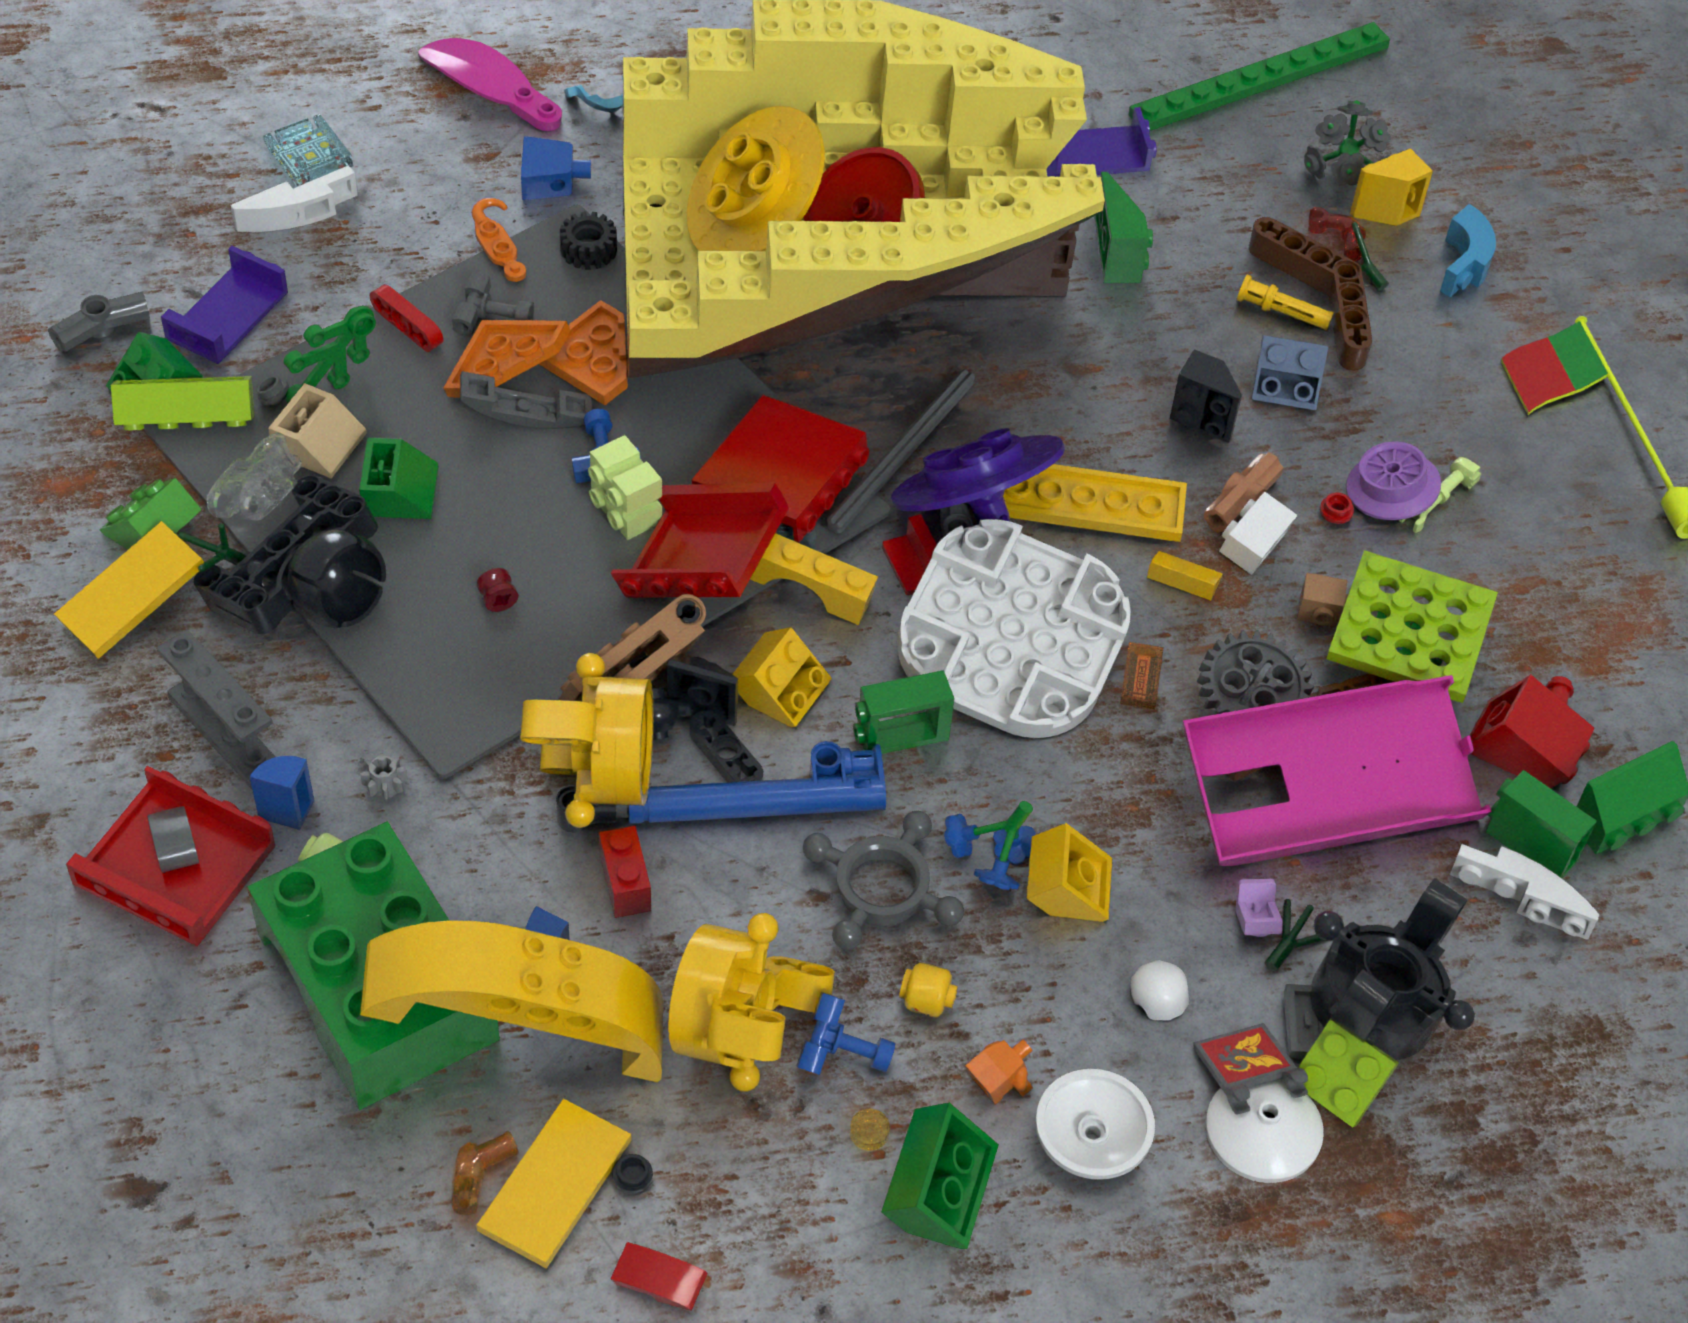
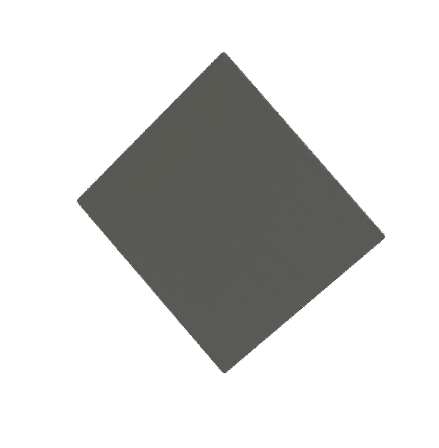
M578 204L510 237L517 248L518 255L516 261L523 263L526 267V277L521 281L511 282L507 280L504 276V267L494 264L486 253L482 251L399 293L434 321L441 330L444 342L432 351H424L381 316L374 307L370 308L374 313L376 325L373 331L366 336L367 348L370 351L367 360L363 363L355 364L346 353L347 373L350 375L349 383L342 389H335L327 380V375L333 369L332 365L315 387L333 394L366 428L367 432L332 479L273 455L268 428L287 406V398L278 405L265 406L258 400V393L256 392L258 384L271 375H277L280 379L286 380L289 388L295 384H302L318 362L305 367L299 373L293 374L284 365V358L289 352L294 350L300 351L303 355L317 349L311 347L307 341L237 375L252 376L255 416L252 420L246 421V426L228 427L226 426V421L212 422L213 426L207 428H193L192 423H178L179 427L175 429H158V424H144V431L217 518L225 524L228 531L248 554L300 507L291 489L293 484L301 477L316 475L360 495L359 488L367 438L402 439L438 462L439 470L432 519L374 517L378 524V529L368 540L377 547L383 556L386 565L385 582H379L366 574L353 571V574L382 586V596L373 611L355 625L331 628L319 625L300 612L294 602L293 607L441 779L452 776L521 735L523 701L558 700L563 693L560 687L569 680L567 677L576 669L577 661L582 655L587 653L597 654L609 643L614 646L622 638L621 634L631 625L638 622L642 626L678 598H626L612 577L611 571L613 569H632L656 527L627 540L620 530L616 531L612 528L608 521L607 513L601 507L596 508L589 496L591 481L575 482L572 457L590 455V451L596 447L594 436L586 432L585 425L571 428H536L507 423L472 409L460 401V398L448 397L443 388L481 320H514V318L489 313L486 319L478 318L471 335H463L453 331L452 318L458 304L466 301L465 287L471 272H482L490 276L491 288L489 294L491 295V301L516 306L519 300L534 302L533 320L567 321L569 325L602 300L622 312L625 316L627 354L625 248L617 241L615 258H610L608 265L601 262V268L596 269L595 265H590L591 270H585V265H581L580 269L574 267V262L569 265L566 262V258H563L561 255L560 226L564 225L563 221L566 218L571 220V215L576 213L578 217H581V212L586 211ZM586 238L580 241L589 243L595 242L597 240L592 238ZM338 336L326 340L320 347L334 342ZM353 339L347 345L346 352L348 347L353 343ZM738 358L683 370L628 378V388L607 405H603L591 397L592 410L604 409L610 414L612 429L607 433L609 442L625 435L635 447L639 448L643 463L647 461L662 478V485H692V478L762 395L779 401L782 400ZM539 364L497 386L498 388L556 398L559 389L586 394ZM854 473L850 484L839 492L831 508L823 512L817 520L815 528L804 536L800 544L825 554L890 515V506L876 494L842 533L835 534L833 531H829L826 527L828 523L827 518L862 480L858 474ZM662 505V516H663V514H664V512H665V508H664L663 505ZM778 527V529H789L777 531L780 532L781 536L782 532H787L786 536L783 537L794 541L793 527ZM494 568H504L509 572L512 579L511 584L515 586L519 594L517 602L511 608L500 612H492L486 608L483 602L484 595L480 594L476 586L478 578L484 572ZM782 579L771 580L765 585L749 580L741 597H697L706 608V617L701 626L703 627ZM642 652L627 665L634 668L649 656Z

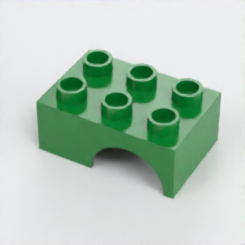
M388 821L247 886L258 936L264 946L273 943L282 956L304 999L318 1040L359 1111L500 1040L497 1020L419 1002L412 1006L399 1024L360 1015L366 950L370 940L402 927L427 922L450 921Z

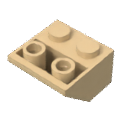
M305 383L268 428L274 456L331 479L367 434L366 428L333 394Z

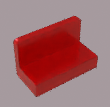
M921 514L908 517L906 535L882 542V549L906 595L914 594L937 546Z

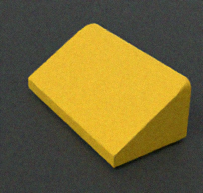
M1158 551L1151 560L1147 578L1211 601L1223 573Z

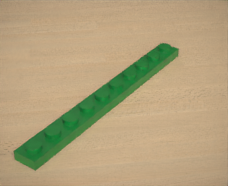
M1371 22L1136 103L1129 107L1128 115L1132 119L1134 108L1140 107L1143 117L1148 119L1150 131L1387 49L1390 38L1375 22Z

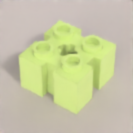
M624 435L590 451L588 473L591 478V489L589 490V496L596 508L601 507L607 513V518L612 528L616 531L620 530L624 537L629 540L656 527L662 517V505L658 501L662 497V478L647 461L643 463L640 459V452Z

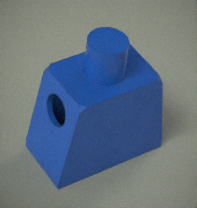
M524 136L521 167L522 200L569 196L572 194L573 178L591 179V160H573V145L570 142Z

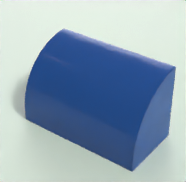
M297 756L271 758L260 764L250 775L258 816L266 821L300 830L314 803L307 759Z

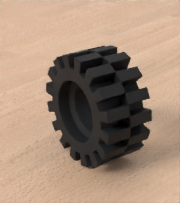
M586 211L581 212V217H578L575 213L571 215V220L566 218L563 221L564 225L560 226V251L562 257L566 258V262L569 265L574 262V267L579 269L581 265H585V270H591L590 265H595L596 269L601 268V262L608 265L610 258H615L617 252V229L611 219L607 221L606 215L602 214L600 217H597V212L592 211L591 216H587ZM592 238L596 239L597 241L586 243L581 242L580 240Z

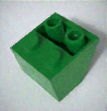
M138 332L106 386L111 391V384L117 380L202 378L203 375L167 338Z
M367 438L359 488L360 496L365 499L374 517L432 519L439 464L402 439Z

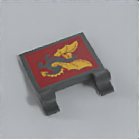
M1264 1023L1193 1042L1194 1050L1225 1092L1233 1112L1237 1115L1250 1111V1106L1246 1099L1250 1098L1249 1087L1280 1078L1284 1079L1287 1089L1293 1098L1308 1095V1090L1304 1086V1083L1308 1081L1307 1073L1305 1070L1296 1067Z

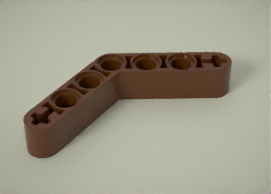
M1262 217L1255 220L1249 242L1250 253L1256 258L1329 296L1330 310L1334 312L1332 324L1338 362L1347 370L1355 371L1362 369L1366 365L1371 348L1372 333L1360 265L1273 218Z

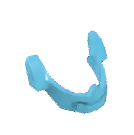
M582 85L564 89L566 97L576 96L587 105L600 111L614 113L623 107V93L614 98L603 99L597 94L590 96Z

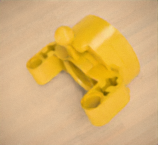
M594 653L582 655L576 664V672L582 679V702L523 701L520 740L531 744H542L540 771L548 774L577 775L574 800L568 804L565 811L568 823L577 828L586 827L593 821L595 809L592 804L644 806L648 797L652 766L654 712L651 680L601 677L604 674L605 663L602 657Z
M768 913L754 915L747 926L748 932L707 923L701 925L691 937L683 953L670 1001L668 1032L672 1050L678 1055L732 1067L729 1074L730 1083L741 1092L753 1090L759 1083L760 1071L754 1064L755 1060L775 1061L781 1057L786 1018L783 1014L773 1010L778 1005L814 1013L821 992L832 995L835 971L832 968L788 957H767L769 942L776 938L779 930L778 922L774 916Z

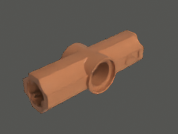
M1270 452L1267 454L1260 453L1242 473L1237 471L1231 475L1222 490V494L1205 510L1203 518L1207 521L1210 529L1219 534L1225 531L1232 520L1238 522L1241 518L1239 514L1250 499L1256 502L1264 491L1266 492L1282 475L1284 468L1277 456Z

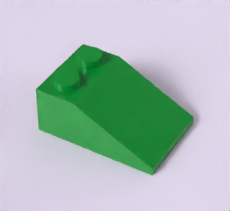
M1101 172L1105 202L1103 211L1094 216L1103 281L1104 283H1141L1143 270H1148L1149 267L1147 248H1152L1153 230L1147 228L1145 214L1108 172Z

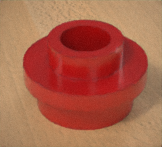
M1335 492L1323 499L1320 505V513L1325 520L1331 523L1343 524L1352 518L1354 507L1347 495Z

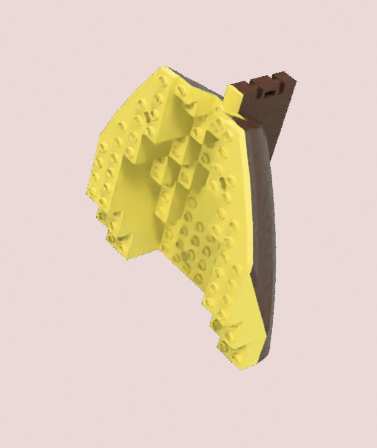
M753 0L751 29L687 28L686 58L623 57V216L625 218L624 261L625 304L627 305V377L635 378L683 370L773 350L859 324L935 295L1066 296L1070 279L1068 269L1072 268L1077 241L1075 231H1079L1081 223L1103 211L1105 202L1101 177H1097L1095 164H1062L1060 177H1047V167L1087 120L1083 99L1085 85L1081 66L1005 37L946 18L878 0ZM768 107H793L804 112L816 123L822 134L825 149L823 173L834 162L851 152L869 147H883L903 155L919 172L924 184L925 199L903 198L900 222L804 221V219L802 221H768L766 251H699L693 244L687 227V204L694 178L709 151L740 120Z

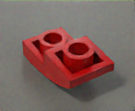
M627 1242L610 1279L617 1286L649 1294L657 1302L692 1311L708 1273L697 1266L670 1255Z

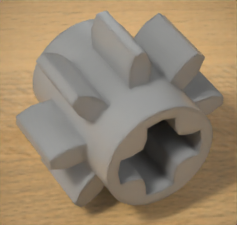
M380 753L379 756L374 757L372 760L365 761L367 771L360 773L362 785L368 787L370 797L376 795L388 800L396 793H403L402 782L408 780L406 768L400 766L398 756L392 758Z

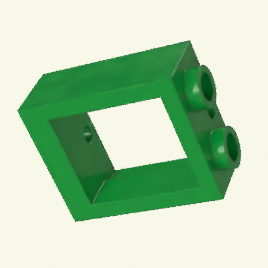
M942 670L862 686L860 689V701L855 702V713L858 723L853 724V732L856 743L863 744L864 750H872L874 744H880L881 753L885 754L948 741L955 698L945 671ZM926 709V712L879 721V719Z

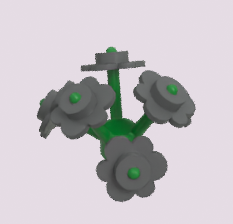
M1358 100L1348 101L1347 105L1338 106V111L1351 114L1350 126L1347 124V117L1340 113L1334 117L1333 115L1325 116L1324 122L1319 123L1315 129L1322 144L1327 145L1331 143L1332 145H1339L1338 150L1323 156L1318 147L1308 146L1307 153L1304 155L1306 169L1313 176L1316 175L1318 179H1323L1325 177L1324 170L1326 169L1325 162L1339 157L1340 160H1335L1331 164V171L1336 174V181L1339 183L1346 181L1347 184L1352 186L1357 185L1361 168L1365 167L1363 163L1365 165L1374 163L1359 153L1360 147L1365 145L1369 149L1374 148L1377 152H1383L1387 147L1386 143L1391 140V136L1387 132V124L1383 120L1367 119L1365 125L1361 126L1359 134L1363 139L1357 141L1354 139L1358 116H1369L1373 114V111L1365 108L1366 104ZM1388 154L1385 157L1383 156L1379 159V161L1388 158L1391 155Z

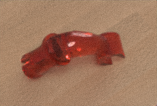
M1322 207L1310 209L1308 231L1315 234H1321L1327 228L1341 231V238L1344 240V256L1355 262L1359 261L1362 254L1352 228V223H1358L1363 239L1366 237L1364 227L1351 216L1331 214Z

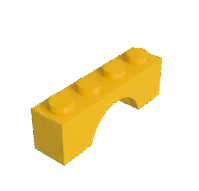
M775 533L750 580L762 585L774 579H789L799 582L813 590L821 598L828 613L859 625L871 602L878 576Z

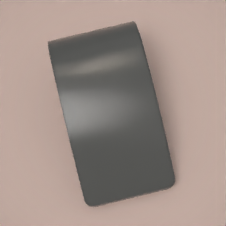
M184 806L147 816L162 873L199 864Z

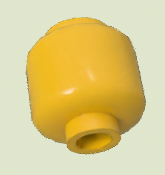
M919 962L913 967V970L906 969L899 998L904 999L907 1010L937 1018L943 1013L945 1007L953 1008L958 986L951 984L952 975L949 970Z

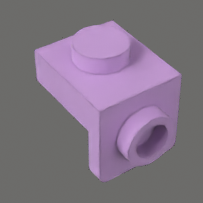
M1242 879L1238 881L1235 912L1244 935L1264 937L1268 934L1282 933L1283 921L1275 904L1276 883L1274 879Z

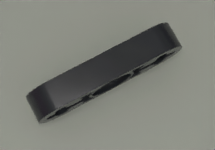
M702 710L692 716L690 720L691 739L726 782L750 781L748 778L741 779V771L747 777L753 776L751 781H763L764 771L761 764L716 712ZM703 725H704L706 728H711V727H713V728H712V735H711V733H710L707 729H705V728L700 730V726H703ZM730 747L736 751V755L726 759L720 757L716 752L720 748Z

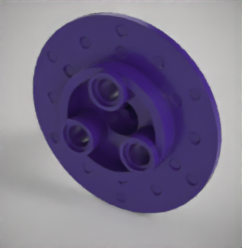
M1009 428L988 432L980 436L978 440L955 448L939 450L924 457L923 470L901 483L891 495L892 503L898 510L911 512L934 510L967 503L973 510L977 525H979L980 520L986 519L1010 522L1009 512L1003 497L1005 489L1017 485L1053 465L1064 454V443L1061 438L1052 435L1019 437L1018 435L1011 434Z

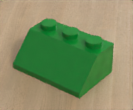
M1674 741L1668 742L1587 782L1576 807L1597 821L1587 841L1588 846L1595 854L1608 848L1616 850L1628 838L1637 834L1644 836L1653 830L1657 824L1665 820L1672 822L1685 811L1683 806L1688 799V782L1678 745Z
M950 1102L916 1108L881 1213L908 1234L958 1249H967L999 1144Z

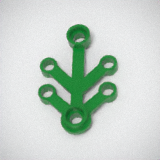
M362 305L350 309L344 320L322 329L319 325L314 324L305 330L303 334L304 339L311 347L317 349L303 355L298 350L291 351L285 356L284 365L291 373L296 374L303 371L305 367L317 362L318 364L302 384H295L287 390V404L304 383L316 387L332 365L333 369L327 375V380L335 389H342L349 383L350 375L347 373L346 353L355 364L363 363L370 355L366 336L375 328L376 320L373 311L368 306ZM338 336L334 342L320 347L326 340ZM353 339V343L348 347L346 352L347 345Z

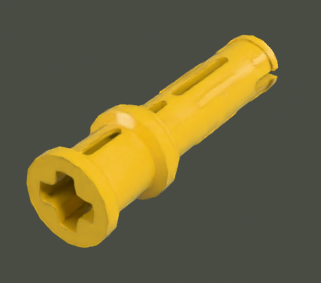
M1248 274L1237 296V301L1239 302L1243 300L1261 306V310L1265 312H1270L1273 309L1322 328L1327 331L1334 315L1332 311L1330 312L1279 292V288L1274 284L1267 286L1252 280V276Z

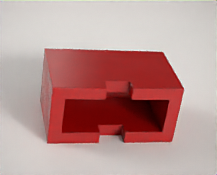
M636 825L599 832L600 859L608 885L614 918L651 912V885Z

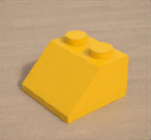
M1067 823L1032 836L1027 899L1050 916L1099 922L1109 920L1112 857Z

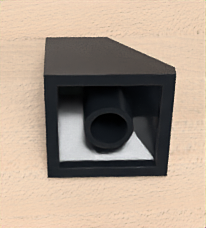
M680 654L669 660L667 664L668 698L689 702L694 714L702 710L714 711L726 724L736 725L738 708L737 677L716 663L709 662L701 657Z

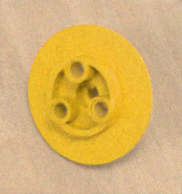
M768 107L740 120L716 142L705 157L694 178L687 204L689 235L699 251H766L768 221H802L804 219V215L808 211L819 188L825 162L822 134L816 123L808 115L793 107Z

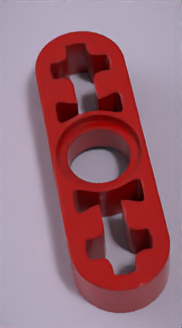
M383 284L370 293V301L374 309L424 351L430 352L444 342L443 334L437 324L389 285Z

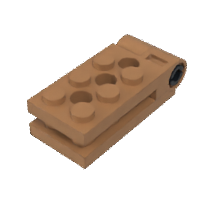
M681 595L642 626L638 622L631 625L621 634L622 638L614 646L609 643L597 653L605 663L604 674L601 677H612L615 675V678L654 680L667 669V664L671 658L688 653L705 631L701 626L706 617V608L703 602L693 595ZM642 652L649 656L634 669L627 665ZM575 669L567 677L569 680L560 687L563 693L558 700L582 701V679L578 676Z

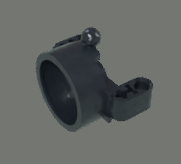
M1434 878L1418 900L1407 921L1403 922L1400 920L1394 928L1381 925L1359 926L1355 922H1351L1344 927L1343 919L1338 913L1332 911L1320 913L1314 920L1313 927L1315 933L1320 939L1333 941L1311 984L1312 1007L1322 1026L1325 1028L1331 1019V1021L1364 1043L1366 1041L1372 1046L1375 1045L1395 1060L1411 1057L1421 1051L1427 1045L1443 1018L1452 1029L1465 1030L1470 1027L1475 1018L1473 1007L1466 1001L1454 1000L1456 991L1451 989L1448 974L1439 960L1445 952V949L1439 945L1452 928L1468 899L1437 878ZM1369 964H1379L1396 972L1410 984V989L1402 991L1390 988L1374 977Z

